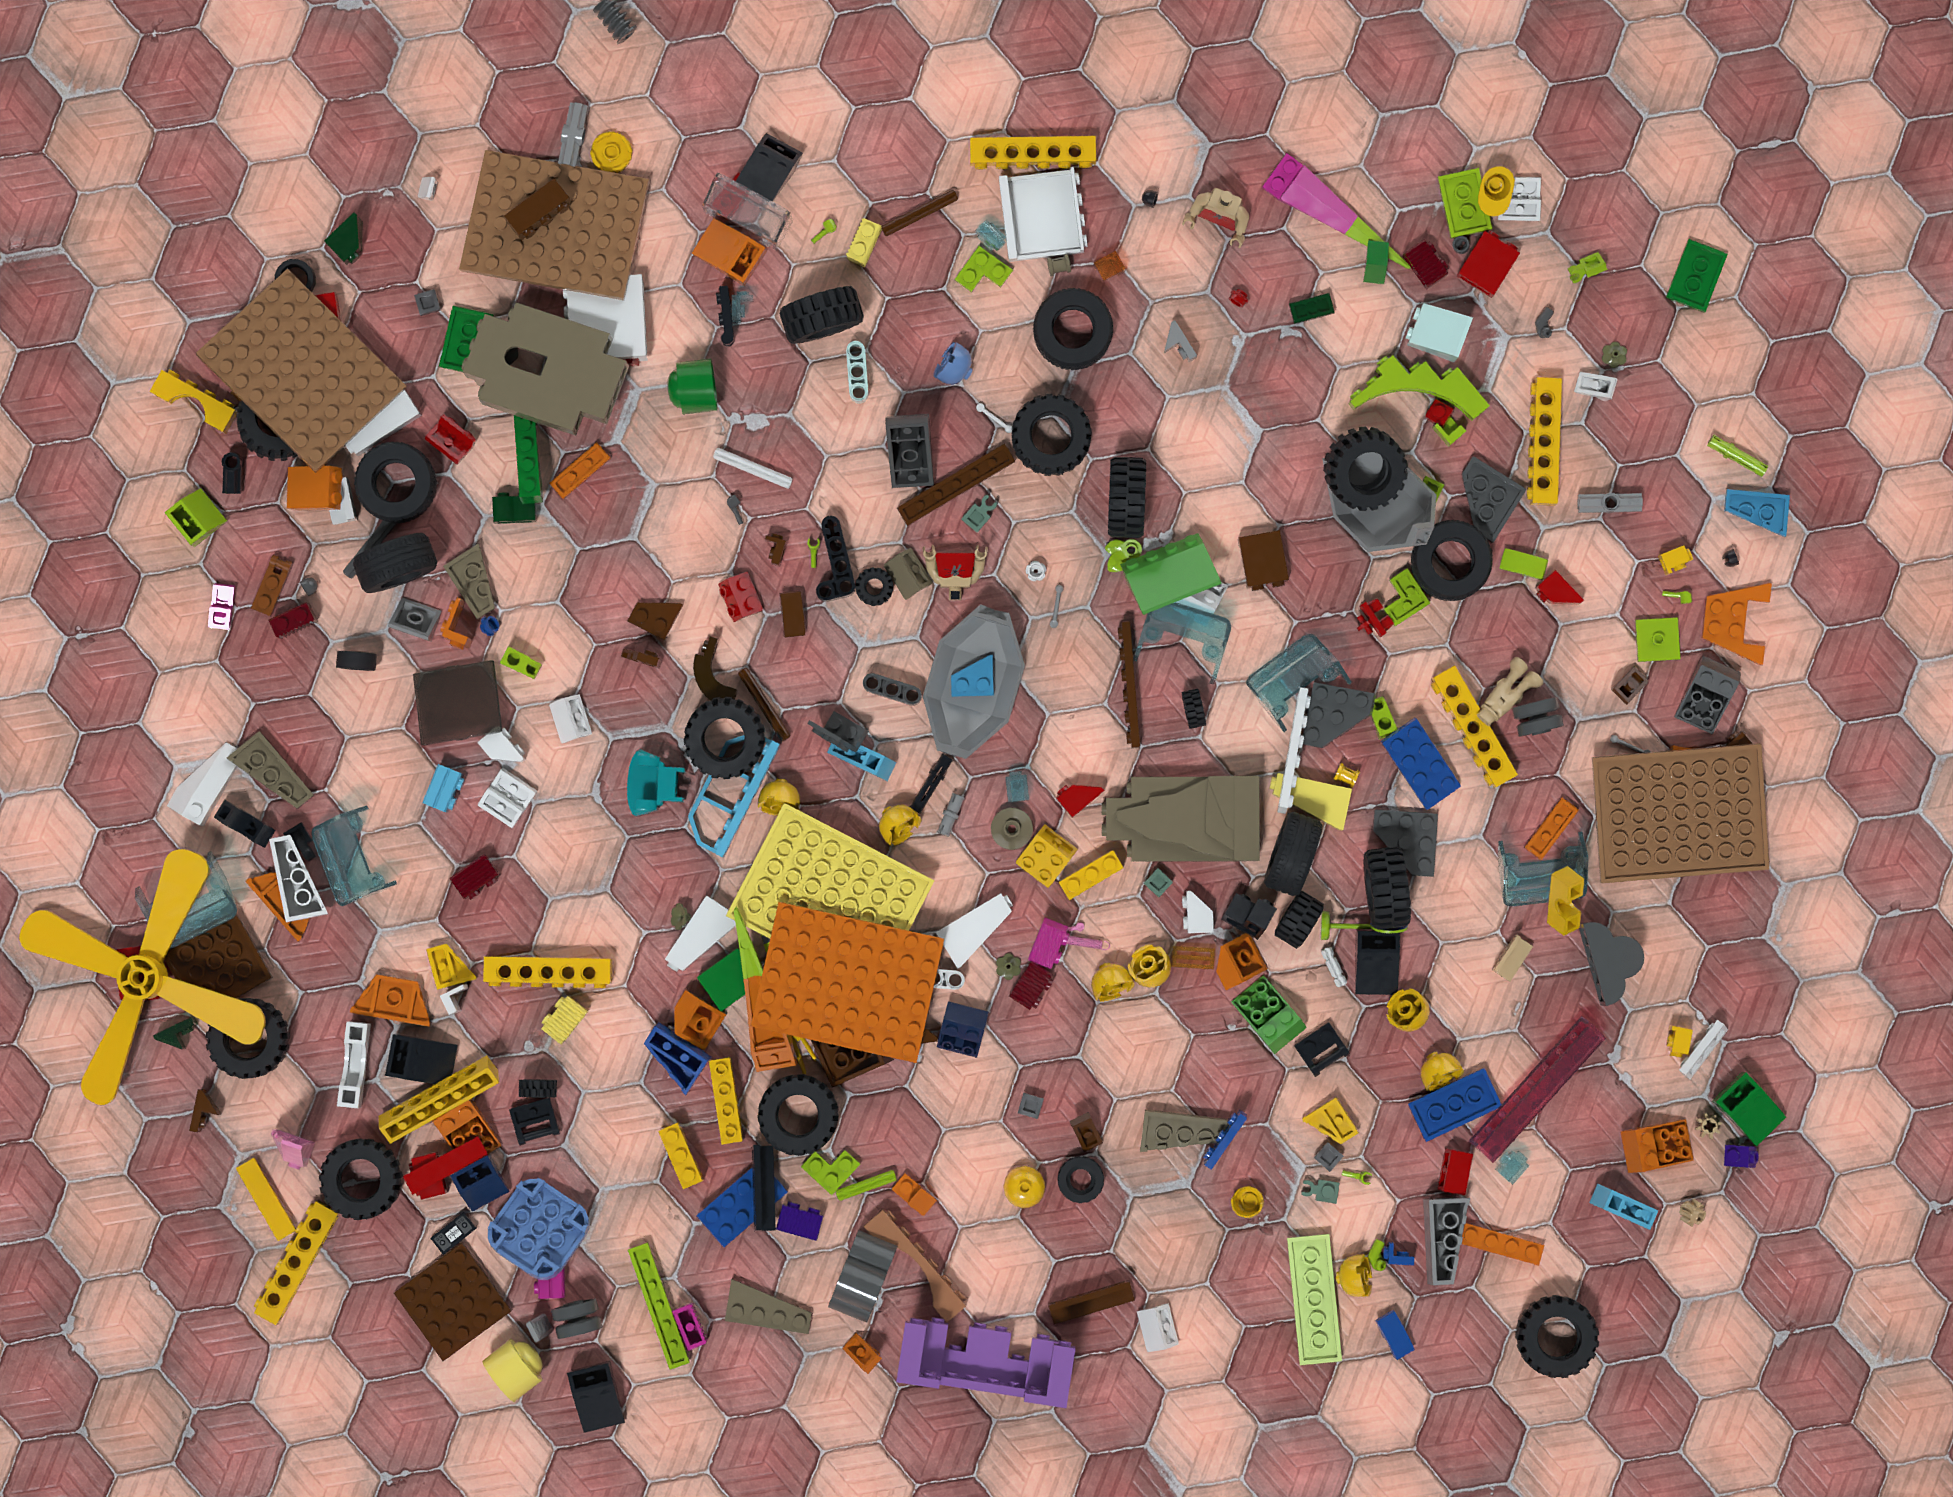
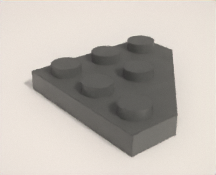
M1473 456L1461 474L1473 526L1478 528L1488 541L1494 543L1527 489Z
M1314 682L1307 713V723L1303 733V745L1325 748L1330 742L1354 728L1356 724L1370 717L1373 712L1376 694Z
M1374 810V833L1387 847H1398L1401 849L1406 869L1412 876L1434 877L1438 814Z

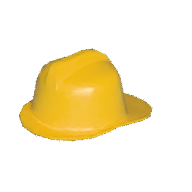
M1495 166L1490 168L1482 178L1478 204L1486 215H1502L1511 203L1515 179L1513 173L1508 168Z

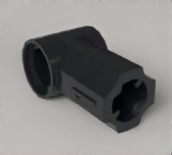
M230 452L225 454L221 461L223 466L222 493L241 494L244 461L239 454ZM234 456L237 459V465L234 468H230L228 460Z

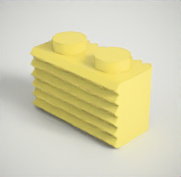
M863 218L846 256L849 261L865 267L882 231V227Z
M570 996L566 998L561 997L555 1004L556 1011L552 1015L548 1013L541 1022L544 1025L541 1029L561 1045L589 1012Z

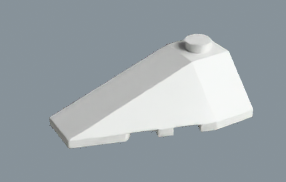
M228 743L220 747L176 788L167 806L192 822L205 826L237 768L227 757L238 748Z

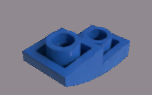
M1394 1310L1375 1320L1382 1337L1387 1341L1396 1360L1415 1350Z

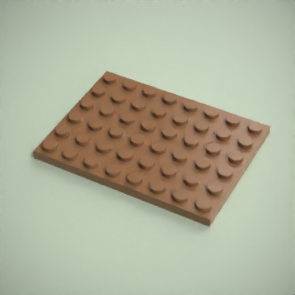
M485 150L459 270L467 273L624 300L649 179ZM555 178L570 197L572 204L569 205L570 207L566 212L558 213L554 216L551 223L539 227L531 238H525L521 241L506 222L504 215Z
M288 269L196 352V356L315 473L407 388Z
M1760 743L1592 757L1600 883L1769 870L1762 746Z

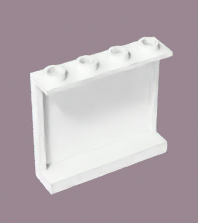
M1071 167L1070 170L1015 177L999 176L1009 262L1084 253V247H1087L1086 234L1082 235L1081 227L1085 226L1084 214L1079 213V206H1082L1081 193H1077L1076 185H1080L1079 173H1074V167Z
M642 274L629 276L624 300L563 290V297L567 299L568 305L564 306L565 319L610 333L613 341L607 355L620 359L638 358L639 361H648Z

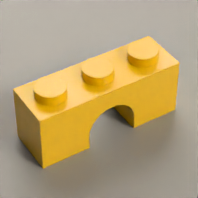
M1112 850L1058 883L1068 900H1071L1124 867Z
M1568 866L1551 874L1547 923L1563 936L1580 928L1581 911L1573 905L1572 900L1583 896L1584 878Z
M677 1122L659 1130L658 1133L682 1188L686 1189L702 1182L704 1178L690 1152L680 1123Z

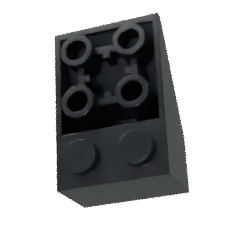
M766 133L756 146L735 184L772 204L796 171L803 153Z
M1356 931L1355 994L1394 995L1398 991L1400 933Z
M393 1034L385 1076L436 1084L453 1074L458 1045Z
M610 1361L567 1372L572 1396L584 1433L625 1423Z

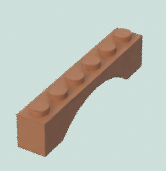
M882 1209L864 1225V1228L870 1235L897 1245L898 1249L910 1255L919 1264L930 1283L933 1307L948 1323L966 1307L964 1302L966 1300L965 1296L959 1290L955 1292L950 1286L953 1284L952 1281L945 1274L942 1276L936 1270L939 1267L932 1258L926 1259L922 1254L925 1250L918 1242L913 1244L909 1239L911 1234L904 1226L900 1228L895 1223L897 1218L890 1210L886 1212Z

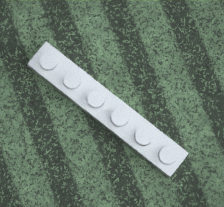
M1300 687L1297 695L1278 813L1286 814L1287 809L1292 808L1294 796L1290 795L1291 787L1295 788L1297 781L1294 769L1299 767L1301 756L1297 755L1298 748H1302L1304 736L1301 735V729L1306 727L1307 716H1304L1305 708L1309 709L1311 696H1307V688Z

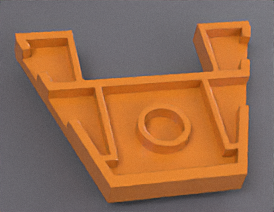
M1768 583L1706 596L1701 639L1729 650L1757 665H1763L1765 646L1743 643L1748 601L1770 603L1772 584Z

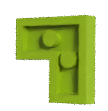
M978 246L955 278V281L971 293L983 276L1001 288L1013 272V269Z
M1408 568L1389 580L1400 596L1398 600L1383 609L1392 619L1394 627L1430 604Z
M846 1150L831 1165L817 1152H814L801 1168L833 1195L860 1163Z

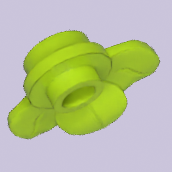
M1118 539L1110 541L1105 546V550L1111 554L1107 570L1109 572L1122 571L1120 564L1141 555V544L1135 539H1128L1125 542ZM1133 546L1136 551L1129 553L1128 547Z

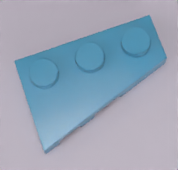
M1727 489L1724 511L1782 537H1786L1790 495Z

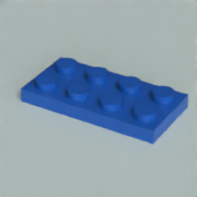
M1415 717L1380 741L1426 810L1461 787Z
M1485 1068L1407 1103L1425 1142L1502 1107Z
M752 1168L696 1215L723 1248L754 1222ZM774 1176L776 1203L788 1191Z

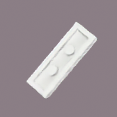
M1717 1020L1715 1024L1712 1023L1707 1028L1705 1037L1694 1045L1692 1054L1686 1057L1680 1065L1679 1071L1689 1080L1693 1077L1728 1031L1727 1027Z

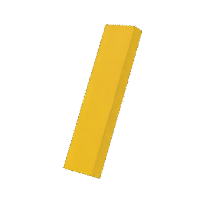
M254 1157L237 1167L238 1174L277 1241L295 1232L296 1227L256 1158Z

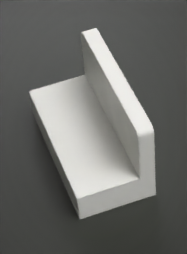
M346 477L341 482L342 501L340 510H329L333 525L357 520L350 482Z
M580 694L565 697L549 704L562 744L592 734Z
M467 984L440 995L449 1015L461 1011L454 995L468 989Z
M1169 1303L1137 1311L1147 1352L1165 1350L1179 1345Z

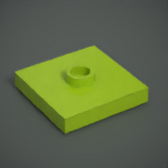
M1678 617L1635 620L1637 662L1680 660Z

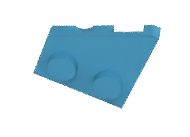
M989 655L951 675L952 697L994 696L993 655Z

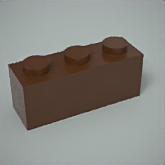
M554 178L505 214L504 217L508 225L522 241L525 238H531L539 227L551 223L553 217L558 213L566 212L572 203L570 197Z

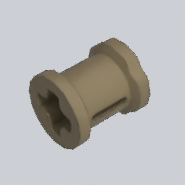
M1068 254L1055 259L1047 258L1050 276L1065 271L1067 273L1071 272Z

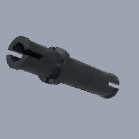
M942 754L933 770L930 769L929 777L910 805L913 810L919 814L922 813L941 780H944V774L954 760Z

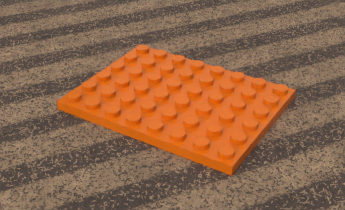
M778 902L751 1027L917 1063L944 939Z

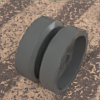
M1557 697L1512 708L1514 719L1528 718L1527 722L1516 726L1519 737L1530 734L1534 736L1564 726L1561 715H1547V713L1556 711L1559 708Z
M597 1299L573 1301L551 1309L554 1321L567 1320L566 1323L560 1324L555 1328L557 1338H568L603 1328L601 1317H587L588 1314L595 1313L599 1309Z

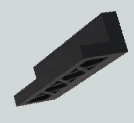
M753 1145L751 1149L754 1232L776 1231L773 1146Z

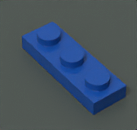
M1239 1110L1237 1114L1233 1113L1227 1121L1229 1125L1226 1130H1221L1215 1138L1217 1143L1213 1148L1209 1147L1203 1156L1206 1167L1212 1170L1247 1120L1246 1113Z

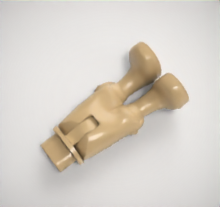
M1514 657L1510 661L1511 670L1507 678L1497 681L1496 687L1489 694L1484 704L1481 705V711L1477 714V717L1487 726H1490L1493 721H1498L1514 705L1520 703L1523 698L1522 693L1530 688H1539L1543 684V679L1537 673L1529 671L1515 688L1511 689L1513 683L1528 670L1527 664L1519 657Z

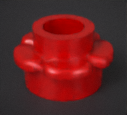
M1240 289L1231 291L1232 294L1229 300L1234 305L1243 308L1246 303L1248 304V295Z

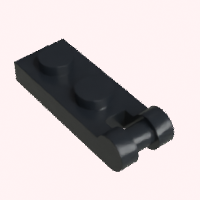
M726 285L719 286L720 292H716L717 305L722 307V313H718L720 326L724 325L721 341L724 346L730 347L734 344L735 339L729 288Z

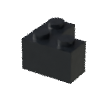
M1236 893L1221 920L1258 940L1269 925L1277 908L1273 907V904L1266 899L1261 900L1258 898L1253 903L1248 896Z

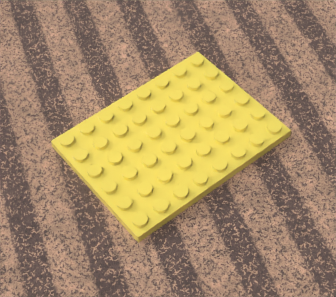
M784 803L726 916L735 921L734 909L737 907L745 926L769 939L778 902L909 931L935 880Z

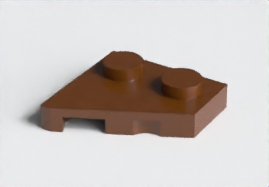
M637 602L627 621L665 641L683 604Z
M623 649L621 654L623 658L660 669L662 660L658 658L657 653L648 650L641 653Z

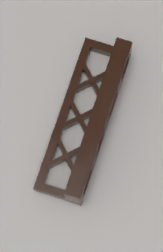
M1126 1280L1048 1303V1307L1055 1325L1135 1301L1130 1281Z

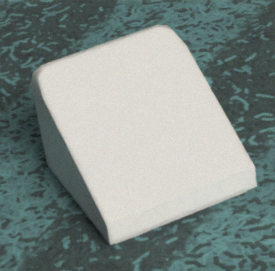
M435 177L422 178L418 198L429 201L434 199L438 183Z

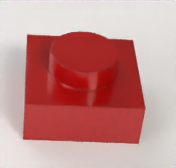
M1435 399L1426 413L1425 419L1434 424L1438 423L1441 428H1444L1454 409Z

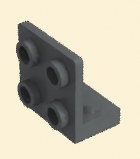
M833 711L824 728L810 720L807 723L813 727V733L845 752H848L850 749L856 753L869 732Z

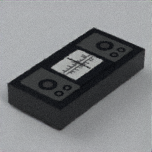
M463 1212L430 1239L444 1255L477 1229V1227L466 1213Z

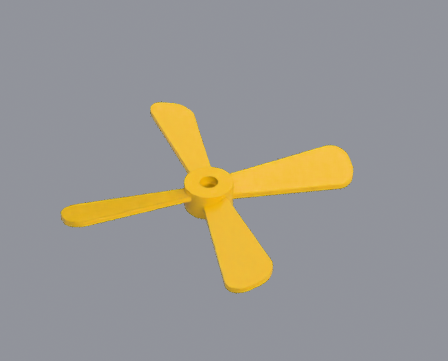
M178 849L169 853L165 858L139 955L128 958L47 910H39L29 915L21 928L19 940L22 947L27 951L116 978L117 985L124 994L81 1081L83 1095L86 1099L97 1105H107L117 1095L145 999L160 996L242 1044H254L262 1037L266 1020L263 1011L257 1005L168 977L167 969L163 963L167 952L210 873L208 861L198 853L187 849ZM140 972L144 974V981L142 983L139 981Z

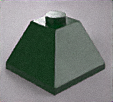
M353 212L324 240L346 265L349 263L353 264L360 257L363 221Z

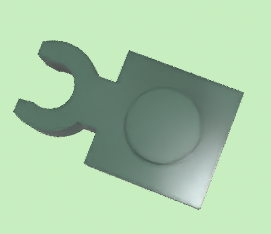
M988 495L982 498V505L980 507L974 504L961 519L976 533L991 518L987 512L997 507V502L992 506L986 505L985 502L989 498Z
M1318 1179V1184L1314 1185L1309 1180H1303V1184L1310 1185V1191H1301L1303 1196L1316 1194V1201L1337 1204L1339 1182Z

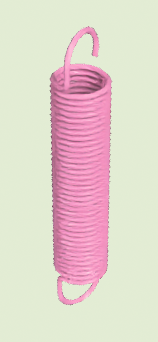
M1069 936L1066 943L1102 949V940Z

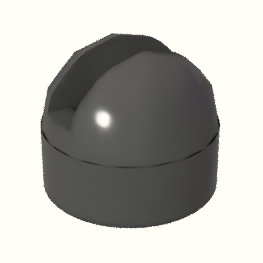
M1464 236L1456 237L1452 244L1454 251L1458 254H1465L1470 248L1469 241ZM1463 242H1465L1466 244L1464 245V247L1461 250H1458L1463 244Z
M306 578L300 581L302 588L308 596L317 590V581L315 579Z

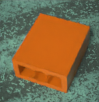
M309 466L288 467L287 509L298 511L340 510L342 501V468L323 466L315 473Z

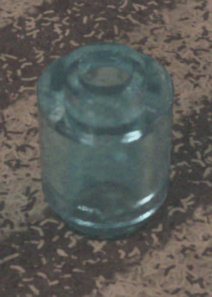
M986 220L975 230L978 235L977 238L990 251L994 249L998 251L1006 243L1004 241L1006 236L992 222L989 223Z

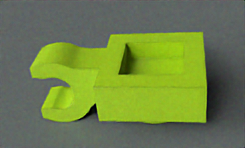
M1599 252L1580 259V264L1568 268L1569 273L1572 275L1570 276L1572 283L1581 281L1585 274L1589 278L1607 270L1606 263Z

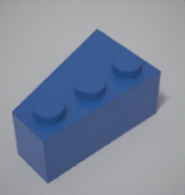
M660 1022L654 1026L644 1042V1045L656 1060L667 1070L669 1076L679 1085L685 1096L691 1090L712 1057L692 1043L677 1036L675 1032Z

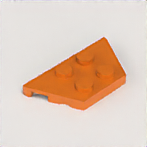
M276 872L246 879L245 882L291 935L300 942L310 918L286 923Z
M376 974L349 1012L416 1025L431 1026L419 982Z

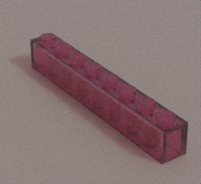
M1581 1016L1473 1135L1469 1142L1483 1156L1494 1163L1586 1062L1606 1037L1592 1023Z

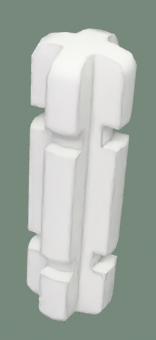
M1327 947L1323 949L1321 954L1326 959V965L1332 977L1335 978L1336 986L1346 985L1347 980L1342 975L1343 971L1337 958L1333 956L1332 948Z

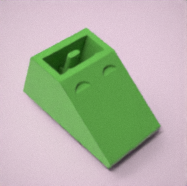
M1264 975L1231 1001L1274 1054L1307 1028L1301 1018Z

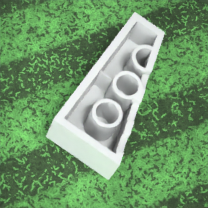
M291 835L269 839L286 923L327 915V910Z

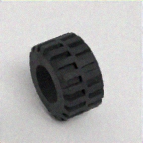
M1301 891L1299 895L1295 896L1275 929V936L1294 948H1299L1318 921L1324 909V904L1306 892Z

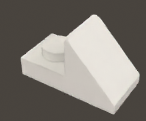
M1580 372L1574 392L1597 397L1602 401H1608L1612 399L1617 378Z

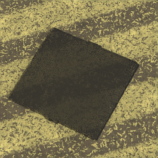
M494 660L461 666L453 665L443 669L413 674L421 745L453 740L459 741L502 732Z

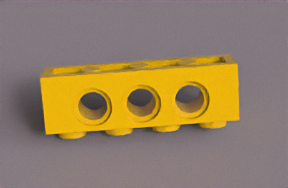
M731 1057L709 1060L721 1145L742 1142L744 1138Z

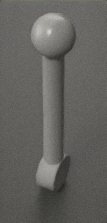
M1062 585L1055 587L1057 594L1053 619L1050 621L1051 628L1058 626L1057 614L1060 595L1063 591Z
M1612 735L1610 738L1612 743H1619L1636 752H1651L1650 750H1642L1620 740L1616 735Z

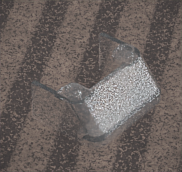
M716 173L702 204L706 214L714 218L718 215L731 220L756 234L760 238L759 242L769 248L772 245L775 250H778L793 223L791 212L720 173Z

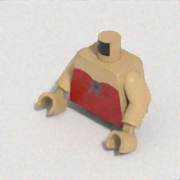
M1214 188L1211 192L1199 194L1190 208L1191 213L1185 214L1182 225L1184 226L1186 221L1192 222L1190 229H1193L1196 215H1198V217L1236 231L1237 233L1230 240V245L1232 246L1234 241L1237 240L1239 242L1238 248H1241L1245 241L1243 233L1246 231L1249 214L1242 206V199L1229 191H1223L1218 188Z
M932 545L933 550L931 552H926L925 546L922 550L927 572L934 583L940 584L941 588H949V600H961L962 588H970V585L975 584L983 573L988 547H986L985 552H979V545H977L975 553H936L934 545Z

